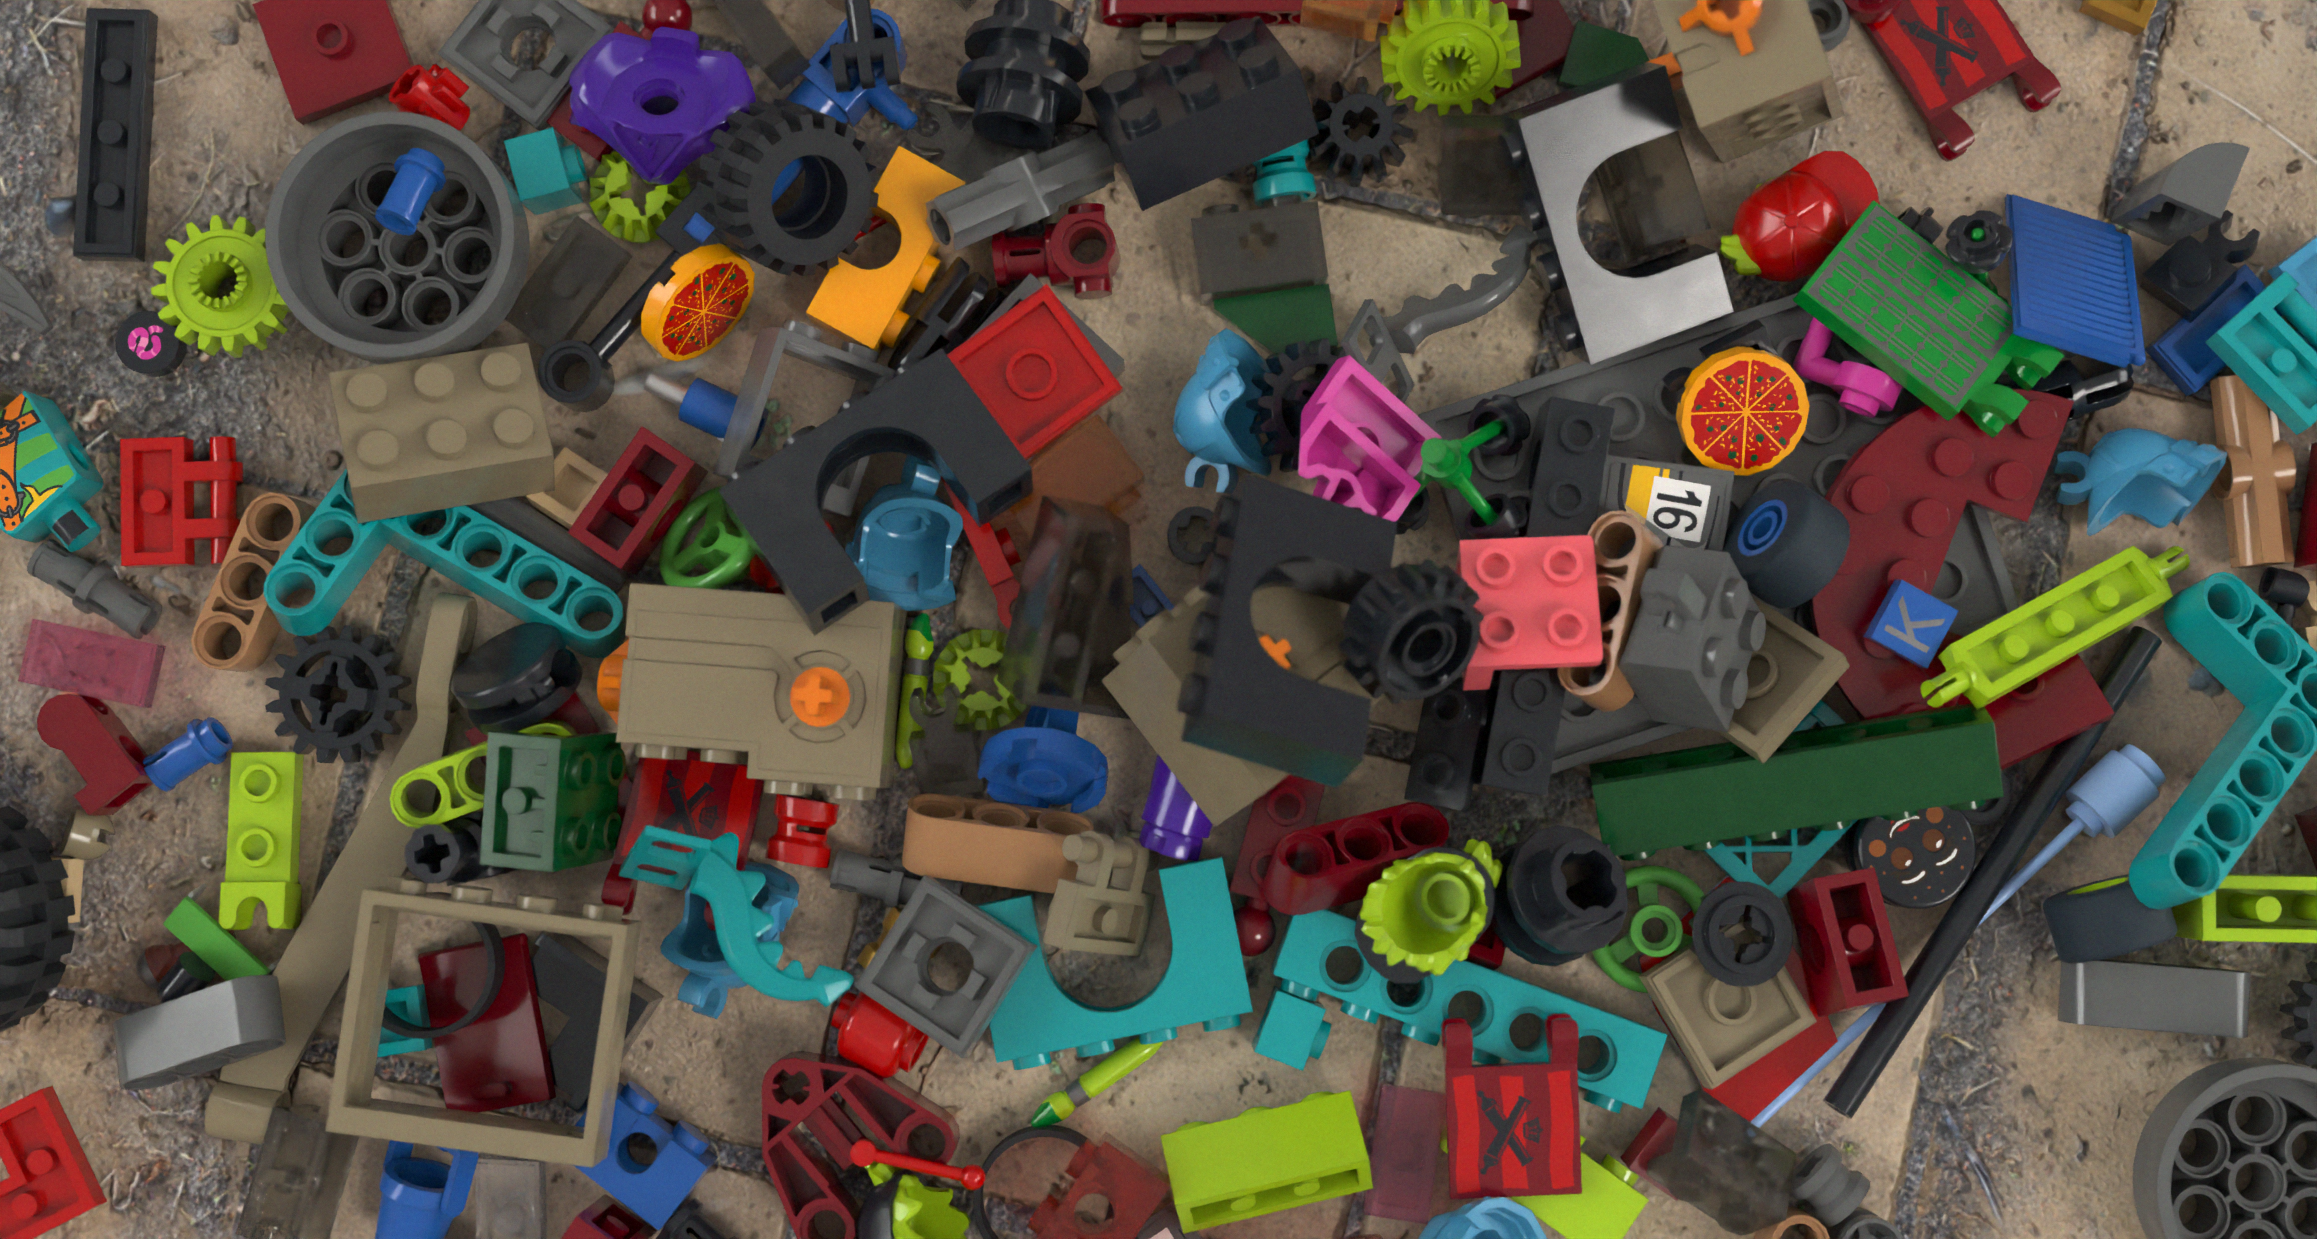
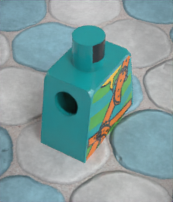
M23 391L0 412V529L13 538L35 543L46 539L53 533L70 552L85 547L98 536L101 526L83 508V505L102 489L104 484L103 478L59 407L50 399Z

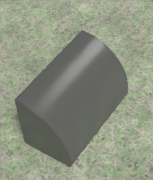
M2223 142L2204 145L2192 150L2132 187L2119 202L2111 222L2161 244L2170 246L2220 220L2250 148L2236 143Z

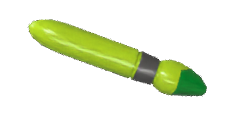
M921 613L914 618L905 638V649L908 658L902 683L895 745L896 758L903 769H908L913 765L919 753L928 686L927 677L929 676L928 658L931 656L934 648L930 618L926 613Z
M1139 1036L1081 1075L1079 1079L1073 1081L1064 1091L1055 1092L1048 1096L1035 1111L1031 1125L1035 1128L1046 1127L1065 1120L1073 1113L1076 1107L1078 1108L1090 1101L1092 1097H1096L1149 1060L1160 1049L1163 1042L1141 1045Z

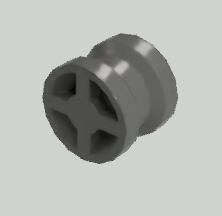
M1830 1143L1818 1147L1806 1156L1794 1169L1786 1183V1190L1796 1199L1807 1200L1814 1207V1217L1825 1227L1834 1226L1849 1216L1860 1205L1870 1188V1181L1861 1172L1849 1170L1842 1164V1154Z

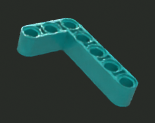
M347 468L277 561L264 582L265 599L280 626L287 632L297 636H311L321 632L331 623L388 543L526 623L539 622L557 627L566 641V646L581 655L590 658L607 657L623 644L626 637L623 605L614 591L467 506L357 523ZM429 518H438L446 522L438 533L431 536H422L414 532L422 521ZM346 537L353 540L351 547L345 553L337 556H329L322 553L325 545L333 539ZM483 549H492L501 554L499 560L489 567L478 568L469 564L471 557ZM546 580L557 586L555 591L544 599L534 600L524 595L526 588L536 581ZM299 589L315 591L313 599L306 606L293 609L284 606L287 597ZM591 612H603L612 618L611 623L600 631L590 632L579 626L580 620Z
M2226 572L2214 573L2175 593L2165 603L2163 608V619L2172 636L2246 707L2131 863L2129 883L2135 896L2141 903L2156 910L2171 908L2213 893L2223 882L2317 750V652L2247 584L2234 574Z

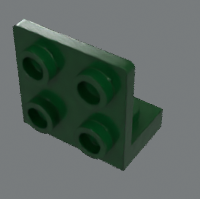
M511 731L488 732L480 865L556 872L613 859L622 827L621 818L617 813L618 788L626 769V758L624 751L621 749V742H616L617 732L605 731L569 736Z

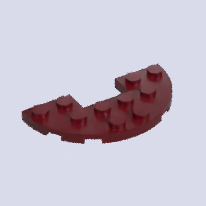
M2012 389L2028 400L2029 403L2010 425L2006 423L1993 438L1980 429L1973 419L1962 410L1947 421L1928 405L1924 404L1896 418L1894 423L1881 431L1868 444H1863L1841 469L1824 499L1838 508L1847 519L1850 528V543L1845 559L1835 576L1815 597L1809 599V606L1815 636L1843 653L1850 667L1834 685H1837L1848 703L1858 713L1857 716L1861 721L1956 706L1960 694L1943 703L1938 708L1928 705L1927 701L1937 692L1923 698L1921 685L1925 681L1946 672L1945 666L1938 656L1949 645L1964 638L1963 636L1948 631L1927 669L1912 664L1863 636L1894 579L1903 580L1931 595L1966 503L2016 522L2028 521L2074 401L2050 393Z

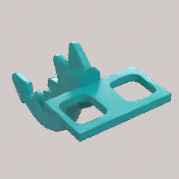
M648 825L645 826L620 866L618 876L682 890L692 877L689 892L699 895L709 902L718 944L726 963L743 982L761 994L778 1000L808 1001L816 999L824 1007H828L851 987L854 977L849 972L819 964L812 977L805 978L802 964L798 960L791 961L783 971L776 967L784 948L782 944L778 941H757V938L769 931L774 925L773 916L752 906V901L765 885L766 878L762 872L738 871L736 869L739 838L736 834L732 832L725 833L711 841ZM654 841H663L689 847L693 850L689 853H683L656 847L651 844ZM647 864L673 870L677 874L665 875L639 869L637 866Z

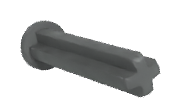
M516 497L465 505L604 584L616 594L621 591L628 579L629 572L619 569L568 534L567 530Z

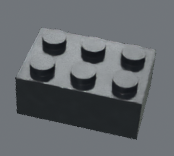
M1259 16L1249 20L1240 19L1229 22L1220 28L1215 35L1192 45L1172 47L1162 53L1159 59L1132 71L1122 70L1112 73L1104 78L1100 85L1085 91L1102 140L1108 143L1116 163L1115 167L1142 211L1319 134L1300 68Z

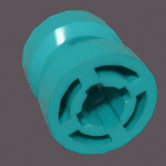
M1309 139L1251 163L1256 167L1257 178L1252 184L1256 206H1288L1308 201L1316 196L1314 175L1307 170L1305 161L1310 152Z

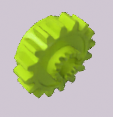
M1404 0V9L1400 15H1389L1387 18V35L1380 36L1384 83H1393L1394 98L1398 101L1413 95L1414 111L1420 113L1431 103L1437 105L1439 117H1446L1450 105L1459 104L1465 114H1470L1473 108L1472 100L1480 98L1491 105L1496 101L1495 85L1503 88H1510L1512 86L1511 69L1519 68L1521 65L1520 41L1516 20L1508 19L1507 5L1504 2L1494 5L1490 0Z
M212 215L210 231L203 232L190 222L186 224L189 241L182 245L178 241L169 238L165 242L168 249L174 254L171 262H154L153 268L166 277V283L152 287L151 295L162 302L169 303L161 309L158 316L170 326L178 325L174 334L178 339L189 346L198 340V349L210 356H215L220 346L223 345L225 352L234 358L242 357L244 346L253 344L263 351L268 348L266 337L274 331L281 334L286 333L288 329L283 320L287 312H291V310L280 296L270 272L266 254L265 227L255 233V226L246 218L239 216L231 230L229 224L219 215ZM238 276L236 277L238 285L234 287L236 289L235 292L231 291L229 297L218 298L217 291L220 284L228 277Z

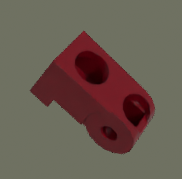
M63 694L49 699L41 707L37 717L39 735L48 746L62 750L86 781L87 785L73 796L88 816L114 815L153 784L144 769L146 765L143 764V759L147 756L146 752L103 700L87 695Z

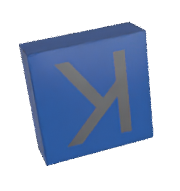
M1894 579L1863 637L1912 664L1927 669L1954 621L1958 610L1903 580Z

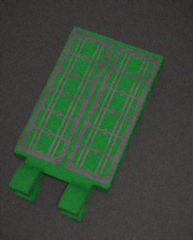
M1874 200L1863 211L1793 299L1796 304L1944 419L1949 421L1962 410L1973 419L1980 429L1992 438L2001 431L2006 423L2009 425L2013 423L2029 403L2028 400L2011 388L1994 384L2003 370L2007 371L2010 378L2028 392L2035 386L2041 376L2046 378L2064 356L2053 346L2013 334L2012 306L1968 272L1959 268L1956 263Z

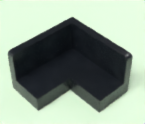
M541 931L534 941L540 948L531 960L537 996L570 1017L548 1050L553 1082L556 1087L572 1096L567 1107L579 1113L588 1108L609 959L572 935ZM633 977L622 1060L664 997L636 977Z

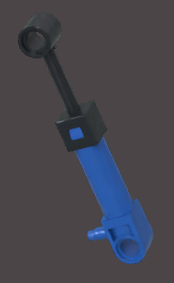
M871 9L875 37L885 38L893 36L895 39L900 74H902L906 67L907 53L899 27L890 15L878 9ZM845 18L830 38L799 71L803 80L785 100L796 104L800 103L834 117L842 123H848L852 127L873 106L891 123H896L904 131H910L916 125L918 117L908 108L907 103L890 89L891 86H888L883 71L884 61L873 63L876 88L862 89L858 65L848 66L851 76V92L837 93L830 45L850 43L847 18ZM802 157L788 164L778 176L772 191V205L805 170ZM697 185L655 231L672 252L589 344L584 340L582 342L574 340L557 342L544 352L539 361L537 374L540 386L548 396L573 411L585 413L597 410L607 403L614 391L615 385L613 365L608 361L641 325L642 310L653 286L658 281L663 286H666L668 281L676 274L670 269L674 265L673 263L694 249L719 243L728 246L721 242L713 233L716 226L705 221L701 208L708 204L709 201L698 196ZM587 362L590 368V376L586 385L576 391H567L564 385V376L568 368L575 363Z

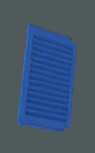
M2007 194L2004 198L2006 226L2010 227L2013 233V244L2008 252L2013 334L2126 368L2129 363L2135 366L2143 365L2146 362L2131 236L2117 232L2115 225L2013 194Z

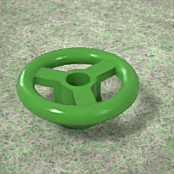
M725 485L712 488L692 500L679 513L667 530L659 554L660 573L667 586L720 589L728 583L742 579L750 572V562L756 553L740 530H737L727 521L728 513L719 493V489ZM706 514L705 525L696 535L694 542L679 553L682 543L691 528ZM699 563L710 571L697 577L685 576L687 572Z
M1642 865L1624 870L1627 891L1636 887L1639 909L1632 915L1626 935L1610 946L1608 943L1605 947L1592 952L1595 961L1609 978L1627 989L1640 993H1648L1639 978V975L1642 973L1628 968L1623 964L1624 961L1638 951L1651 957H1663L1693 942L1691 936L1683 933L1682 923L1678 915L1670 908L1659 905L1657 885L1670 888L1681 895L1689 904L1694 916L1701 904L1700 898L1705 896L1700 887L1686 875L1674 869L1658 865ZM1656 917L1663 924V934L1658 940L1648 942L1643 937L1642 926L1649 918Z

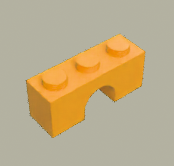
M898 146L874 189V192L879 194L877 208L870 207L872 214L885 219L901 234V245L897 255L887 265L872 270L855 267L838 257L839 264L829 269L806 311L810 321L847 342L870 348L878 352L879 355L885 345L894 349L904 335L911 320V315L904 312L915 290L922 294L927 292L942 263L941 260L934 257L940 244L934 240L926 222L927 208L925 203L935 199L938 195L966 184V182L905 148Z

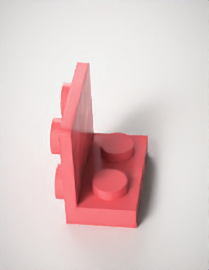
M1591 536L1459 541L1455 570L1478 593L1480 599L1474 607L1483 614V621L1479 623L1480 634L1476 651L1470 663L1462 672L1463 690H1489L1494 670L1598 666L1601 663L1603 649L1594 540Z

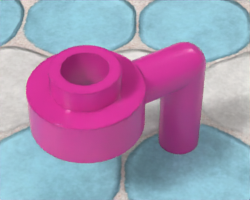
M1813 317L1794 359V371L1801 377L1831 387L1841 395L1838 404L1851 412L1874 418L1878 410L1892 411L1903 386L1888 374L1870 366L1852 361H1842V363L1825 358V353L1834 332Z

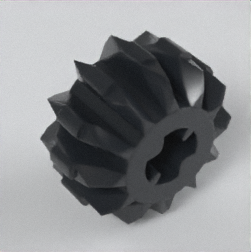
M1364 76L1357 78L1354 94H1350L1346 86L1337 81L1331 86L1332 101L1317 97L1312 105V111L1318 118L1315 121L1319 134L1310 139L1319 142L1310 148L1309 157L1313 162L1322 161L1327 158L1332 159L1325 173L1329 180L1337 178L1342 168L1350 170L1349 184L1353 188L1360 186L1363 170H1367L1376 183L1383 182L1387 176L1385 163L1400 167L1405 160L1406 154L1398 145L1410 143L1413 137L1412 128L1399 124L1409 111L1406 103H1396L1387 107L1386 104L1391 95L1392 88L1389 84H1384L1379 88L1375 96L1368 94L1369 83ZM1360 123L1370 128L1368 136L1363 135L1357 142L1347 137L1349 129L1354 130Z

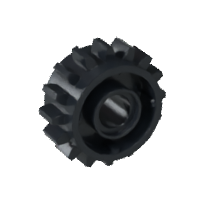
M1424 559L1421 565L1404 562L1399 566L1385 570L1371 579L1353 599L1342 623L1344 640L1338 644V647L1348 658L1343 664L1344 669L1376 700L1384 695L1392 704H1398L1401 699L1419 700L1438 693L1460 676L1476 651L1480 634L1479 623L1483 621V614L1474 607L1480 599L1478 593L1449 565L1445 564L1440 568L1431 559Z

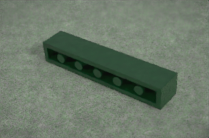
M1972 703L1794 731L1790 733L1764 764L1732 742L1589 764L1602 843H1609L1611 845L1609 849L1612 853L1625 861L1643 860L1653 856L1656 850L1680 846L1689 851L1708 850L1718 846L1721 840L1745 836L1754 841H1768L1782 837L1786 834V830L1810 826L1821 831L1839 830L1851 825L1852 820L1875 816L1889 821L1905 820L1916 816L1921 809L1945 806L1951 810H1971L1983 806L1986 803V799L2004 797L1994 721L1984 706L1977 710Z

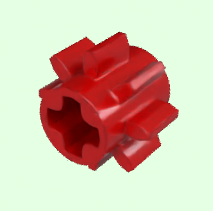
M433 64L429 71L422 65H415L409 68L398 78L389 94V101L400 109L398 112L425 115L442 121L458 131L464 127L470 116V107L460 99L469 89V86L447 67L442 69L437 64Z

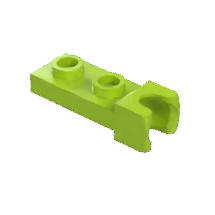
M231 752L226 882H221L219 923L225 930L250 929L253 925L255 908L262 901L267 907V923L271 928L296 930L300 925L302 884L298 883L304 760V755L295 752Z

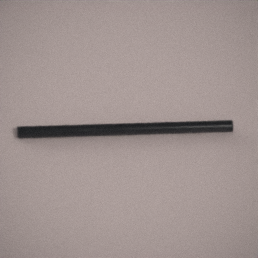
M2134 626L2097 681V685L2113 709L2114 715L2110 720L2055 745L1973 870L1968 882L1958 893L1905 974L1904 979L1909 996L1886 1003L1823 1099L1829 1107L1849 1119L1853 1118L2161 646L2162 641L2157 635L2139 626Z

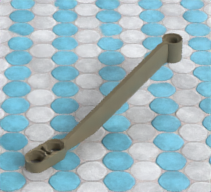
M441 592L434 600L429 616L416 688L417 721L272 973L279 980L286 1044L274 1050L222 1067L220 1079L212 1090L205 1112L204 1125L207 1136L275 1147L284 1135L291 1109V1095L289 1090H287L289 1079L350 972L362 889L386 886L388 876L405 877L409 870L405 862V846L411 840L412 834L417 828L408 827L396 818L391 810L390 794L392 787L401 776L419 765L448 755L453 723L461 705L451 690V681L457 668L472 653L478 617V606L474 597ZM414 780L408 790V797L412 806L426 813L437 810L440 796L438 787L429 780Z

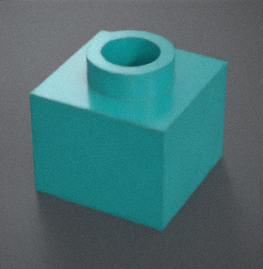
M554 127L504 140L519 199L535 216L584 202L579 182L587 180V172L576 143L568 145Z
M1274 985L1252 1042V1048L1258 1054L1303 1071L1308 1056L1317 1060L1320 1058L1332 1024L1322 1020L1326 1009L1321 1003L1295 996Z

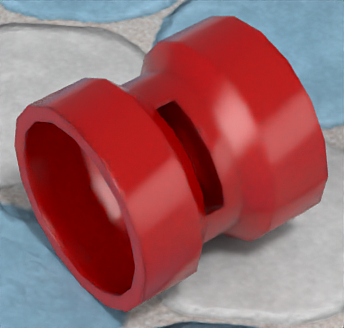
M776 794L773 814L778 819L777 830L774 835L768 838L765 858L797 865L829 868L832 848L827 842L829 828L837 824L840 804ZM797 825L809 826V831L797 829Z

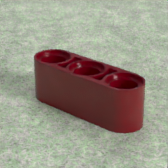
M1408 802L1294 830L1285 834L1277 845L1264 878L1262 887L1264 896L1272 907L1289 915H1303L1364 899L1368 892V885L1382 879L1383 870L1394 866V861L1408 860L1427 848L1444 847L1449 835L1447 820L1439 810L1429 804Z

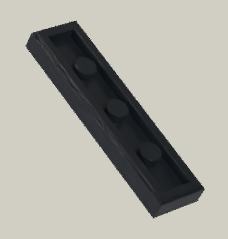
M87 8L73 256L83 261L145 262L158 16L147 9Z

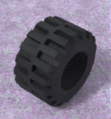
M775 99L773 104L763 100L750 104V115L739 110L730 115L727 120L731 127L726 132L716 129L709 139L716 147L711 156L702 155L699 167L707 171L706 180L697 181L698 196L709 201L708 204L701 208L705 221L716 226L713 231L716 237L743 256L777 273L788 276L791 275L792 271L801 276L815 275L817 265L826 270L838 265L837 255L840 252L850 256L859 246L854 240L858 232L862 231L867 234L873 222L867 219L866 216L869 207L877 208L879 196L878 193L871 191V183L879 179L877 167L865 162L872 154L866 142L856 139L857 132L849 125L836 120L834 117L789 100ZM802 157L805 167L803 190L796 203L788 211L774 217L771 204L774 184L788 164Z

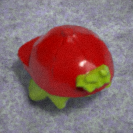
M1823 151L1800 162L1789 171H1784L1777 177L1767 179L1765 183H1758L1756 189L1740 204L1734 218L1732 235H1722L1720 238V254L1730 260L1729 262L1733 264L1734 269L1739 275H1756L1760 278L1777 282H1793L1802 277L1809 276L1818 269L1870 203L1874 200L1880 205L1877 188L1870 174L1856 159L1844 151Z

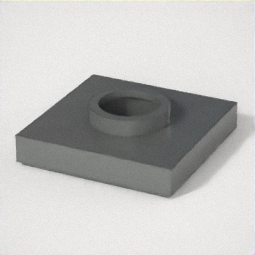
M479 0L438 51V54L535 129L541 131L549 126L546 121L571 89L569 76L575 65L603 36L611 34L614 28L577 0ZM530 28H538L549 32L555 41L556 47L553 46L548 57L538 64L540 69L525 71L518 67L511 55L512 44L516 36Z
M924 875L855 987L964 1059L969 1057L1037 945L929 875ZM947 942H956L963 945L971 953L974 960V969H971L967 983L955 991L939 988L932 981L928 972V962L932 952L938 946Z

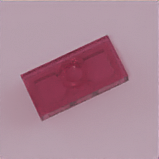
M32 619L18 681L138 707L152 708L166 646L55 622Z
M1380 1083L1369 1157L1373 1189L1364 1191L1363 1215L1428 1224L1445 1109L1444 1092Z

